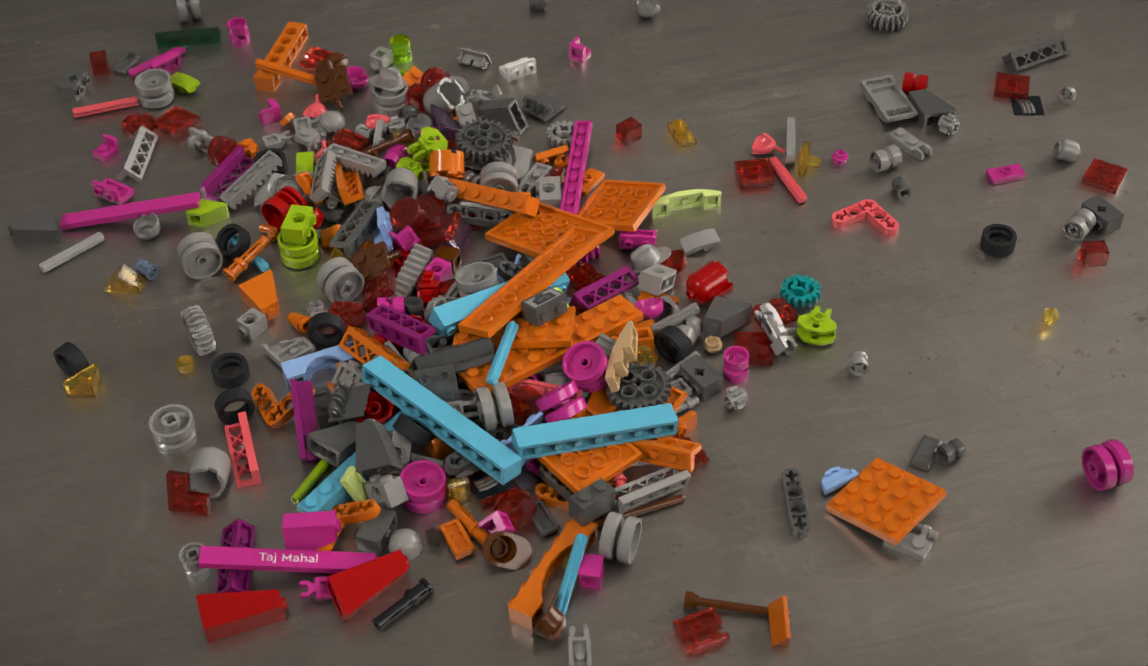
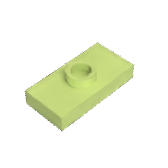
M349 466L339 482L355 502L368 500L363 485L366 482L365 479L356 472L355 466Z

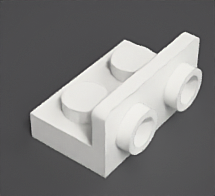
M528 57L521 58L499 67V73L508 82L537 72L536 59L534 57L530 59Z

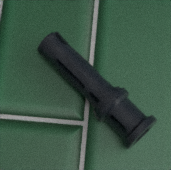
M421 578L416 586L411 590L407 589L401 599L372 620L374 626L379 631H382L408 609L419 606L420 601L428 595L432 596L434 594L432 586L426 579Z

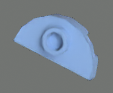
M841 466L830 468L824 473L821 481L822 491L827 495L847 485L860 474L852 468L850 470L841 468Z

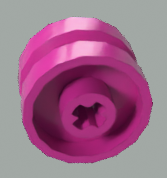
M581 341L567 350L563 357V370L570 381H575L578 389L585 393H593L607 385L605 375L609 359L597 343Z
M574 380L553 388L535 401L539 411L553 408L544 416L546 423L566 420L587 407L583 396L569 399L579 390Z
M1111 439L1102 442L1100 445L1095 444L1086 447L1083 450L1081 459L1084 474L1088 482L1097 491H1106L1114 486H1121L1132 481L1134 476L1132 458L1127 448L1119 440Z
M418 460L406 465L400 475L409 500L402 503L404 507L417 514H428L438 510L444 504L446 497V476L444 470L440 465L428 460Z

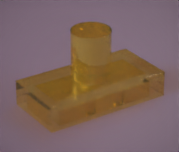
M807 141L803 142L798 153V176L805 177L809 166L819 168L821 164V158L810 155V142Z

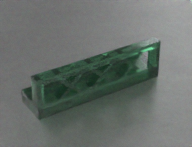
M219 27L155 33V39L158 49L221 44L222 32Z

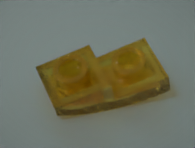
M675 119L666 124L671 136L681 148L697 144V137L689 132V125L682 119Z

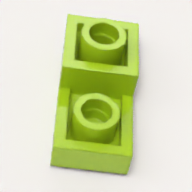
M175 72L170 76L172 86L178 88L180 93L190 94L200 84L198 80L184 73Z
M314 151L296 153V174L302 171L315 173Z

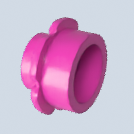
M842 149L834 151L831 155L833 162L837 165L845 164L849 158L848 153Z

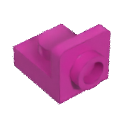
M104 133L102 135L103 144L93 150L92 155L94 158L106 163L120 151L116 138Z

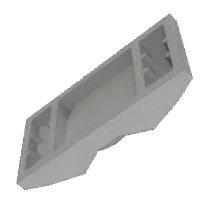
M891 74L860 81L866 100L873 104L878 118L888 123L918 116V111Z
M511 145L510 150H506V155L501 154V158L495 156V159L512 165L518 173V182H520L530 170L533 150ZM468 159L466 161V165H472L474 163V160ZM486 162L482 164L481 168L485 167L489 163Z
M307 171L294 175L272 173V176L267 175L266 181L261 180V186L256 185L254 208L260 209L263 202L274 196L284 186L296 189L303 196L307 205L312 206L313 202L304 194L303 189L295 180L298 174ZM309 172L312 178H314V172Z

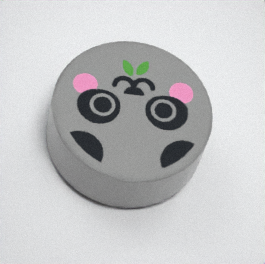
M1066 86L1059 91V98L1065 104L1075 101L1077 97L1075 89L1071 86Z

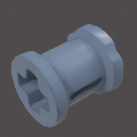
M142 258L135 264V272L145 275L148 280L155 279L159 274V267L155 264H149L146 259Z

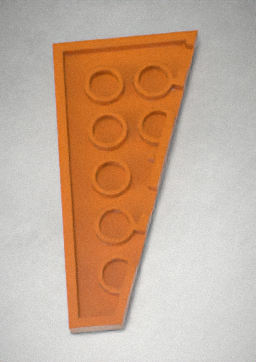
M575 306L568 307L567 312L539 327L523 318L510 320L509 322L515 321L519 325L511 349L571 347L576 314ZM507 324L491 337L495 349L499 347ZM461 331L455 332L452 346L482 337Z

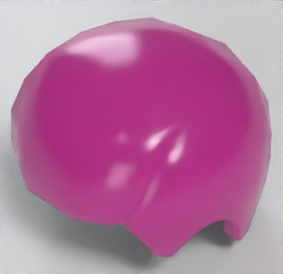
M359 66L347 68L352 89H362L367 86L369 75L365 74L364 68Z
M662 298L640 300L635 303V307L643 313L644 320H654L663 312Z

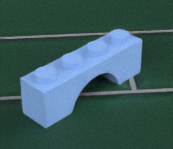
M353 341L348 342V343H347V346H348V347L354 346V342H353ZM337 345L280 364L284 380L291 392L290 379L296 378L297 382L308 381L315 373L321 370L336 369L335 365L340 361L349 362V360H353L358 363L361 362Z

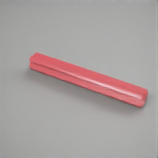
M137 96L73 108L72 112L74 118L138 106L139 102Z
M771 157L769 159L771 167L798 203H805L807 201L806 194L778 157Z

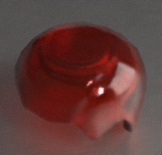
M673 250L669 258L660 263V265L677 270L676 274H680L687 266V258L683 250Z

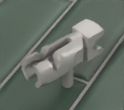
M770 303L760 305L761 311L755 310L754 314L757 320L762 323L761 327L766 332L770 341L773 342L770 346L775 355L779 356L783 351L786 355L791 354L797 348V343L792 335H788L795 334L797 331L796 327H784L779 314Z

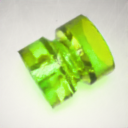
M404 34L392 36L389 42L390 49L393 50L394 63L398 65L409 63L412 60L409 36Z

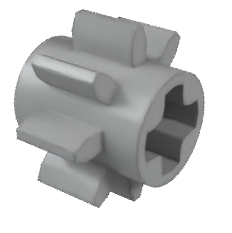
M948 113L947 116L942 115L938 121L939 131L946 135H949L950 132L954 134L959 128L958 117L951 113Z
M398 116L389 118L390 122H386L388 124L389 135L394 134V138L400 136L402 131L406 130L403 118L399 119Z
M732 385L725 389L727 394L723 396V401L729 409L733 408L735 411L746 406L744 401L748 399V395L744 388Z

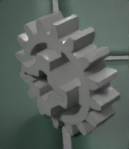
M563 120V123L556 121V125L551 124V127H548L546 132L547 142L551 143L552 147L567 145L571 148L575 123L572 124V121L566 123Z

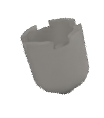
M445 77L426 91L423 98L424 107L430 115L440 118L444 117L445 114L455 111V106L465 103L462 95L464 90L456 80L452 81Z
M396 168L388 173L381 191V199L384 200L389 209L405 211V209L414 206L418 193V178L416 174L407 168Z
M205 447L195 453L184 479L185 487L191 494L195 492L202 495V499L220 497L221 493L225 490L231 469V460L226 452L217 447Z

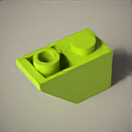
M200 199L198 208L186 210L190 226L206 228L230 217L227 203Z

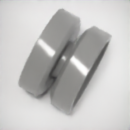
M174 0L180 23L189 21V11L193 20L202 19L199 0Z
M150 69L136 76L134 80L139 103L143 107L149 109L162 108L174 100L175 94L171 77L167 71Z
M407 83L403 89L394 92L372 86L373 104L377 114H383L388 117L401 116L402 110L410 105Z
M492 162L482 168L480 172V185L518 192V173L509 163Z
M195 232L184 237L178 244L177 255L182 263L184 272L189 277L205 279L216 274L222 267V254L215 239L210 234Z
M343 257L327 261L321 266L316 276L317 286L336 305H346L354 301L362 292L365 284L362 274L348 259Z
M475 262L465 265L455 275L461 298L499 285L496 268L488 262Z
M504 382L493 384L492 396L486 386L475 388L477 410L486 432L496 430L498 425L497 418L503 428L514 425L511 401Z
M180 404L166 405L151 415L148 425L155 448L160 453L168 456H177L186 453L197 443L198 433L191 410L186 406Z
M613 511L609 512L601 533L599 555L604 556V559L612 560L617 556L618 562L631 564L636 555L641 536V518L628 516L624 521L623 514Z

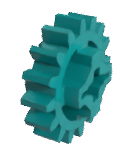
M797 274V277L790 275V279L785 278L784 283H781L780 296H782L783 301L787 300V305L793 303L795 308L798 305H801L802 308L805 305L811 307L812 303L817 304V300L821 297V286H819V281H814V277L807 278V274L803 277L800 274Z

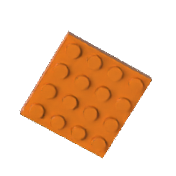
M603 180L578 212V215L614 227V231L635 232L666 190L665 183Z
M587 405L586 408L566 420L598 414ZM628 442L536 459L572 492L577 493L600 478L606 482L641 460L643 453Z
M876 457L859 473L858 477L850 481L826 504V511L896 546L946 497V490Z

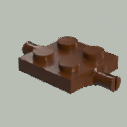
M328 60V62L325 61L327 70L315 74L314 77L321 103L323 105L335 103L336 110L340 111V109L343 110L341 101L346 97L352 96L353 91L347 67L342 65L333 68L332 61Z
M381 241L352 254L353 266L364 277L365 284L363 289L395 275L393 260L402 257V252L397 250L389 253L386 243Z

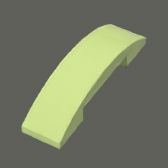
M693 189L665 195L659 198L652 207V219L670 216V211L697 206H702L704 210L720 208L722 193L716 190Z

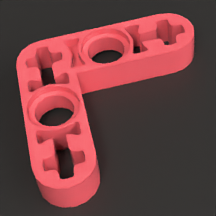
M871 199L862 200L836 211L831 217V225L837 229L845 228L866 218L885 236L892 237L897 235L899 223ZM880 216L883 217V219H877L875 217Z

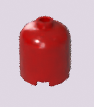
M712 260L691 273L686 280V295L689 300L705 306L711 304L715 296L724 297L731 293L734 289L733 282L729 283L726 277L729 273L719 261L714 262Z

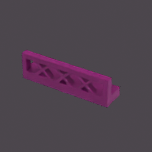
M237 146L201 183L199 187L203 200L222 202L219 197L217 198L213 195L227 190L254 164V159L246 157L244 147ZM244 163L249 164L248 166L241 167ZM241 173L238 176L232 177L233 174ZM231 183L229 186L222 187L224 184Z
M626 265L573 293L569 306H575V309L581 306L587 311L639 285L638 276ZM628 277H630L633 280V282H627Z
M384 304L366 314L369 331L420 355L427 352L425 340L436 333L435 327ZM425 330V332H423L422 334L417 333V331Z
M296 378L290 379L300 460L302 463L320 461L321 458L307 451V435L318 431L312 380L297 382Z
M240 518L236 519L222 529L220 547L253 548L255 526ZM218 569L215 593L249 591L251 570Z

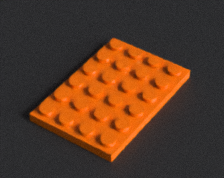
M540 202L536 217L515 212L486 232L485 237L488 241L536 258L573 226L603 231L605 238L598 245L606 241L615 232L614 227Z

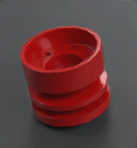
M284 186L274 196L263 202L260 210L267 224L277 227L280 233L281 226L291 205H308L296 189Z

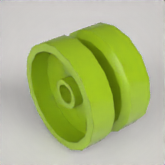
M313 227L311 228L310 237H307L305 244L283 242L282 233L278 234L277 241L281 260L285 266L292 269H303L314 265L319 260L321 255L317 232Z

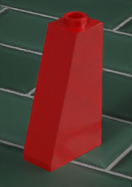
M401 549L327 577L326 587L342 623L347 622L406 577L410 562L406 555L403 556Z
M278 589L196 595L208 643L286 620L285 610H288L285 597H280Z

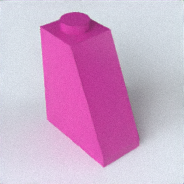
M336 511L283 514L282 532L285 549L317 550L336 542L337 532H341V520L337 519Z

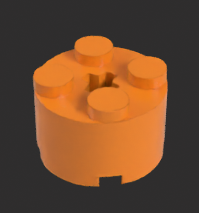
M445 149L432 151V154L429 153L430 177L434 178L436 175L457 180L464 179V152L456 150V153H451V150Z

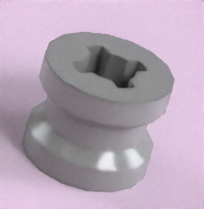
M855 351L849 355L850 373L861 376L869 371L868 355L865 352Z

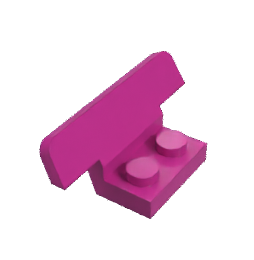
M175 47L128 70V74L131 78H134L141 72L150 69H162L170 72L181 66V55L186 53V49Z

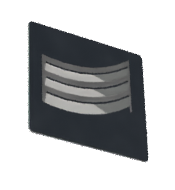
M1010 96L1015 116H1044L1040 96Z
M482 470L465 477L479 500L516 486L513 480L502 485Z

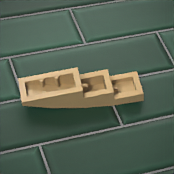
M632 320L627 322L618 336L607 364L605 379L611 392L619 391L620 377L628 376L629 362L637 361L638 333Z

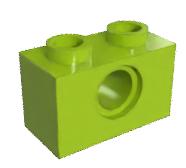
M291 205L281 226L283 242L305 244L307 237H310L312 226L316 223L313 207Z

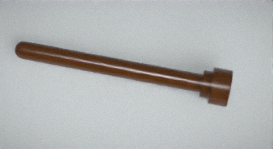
M410 129L402 131L400 136L361 152L378 150L379 152L399 143L409 144L414 142V136Z
M680 494L636 507L622 513L624 520L628 516L635 517L685 501V496ZM600 516L592 521L597 524V532L602 531L607 516Z
M686 591L684 609L692 610L697 608V606L769 616L768 607L701 598L691 591Z

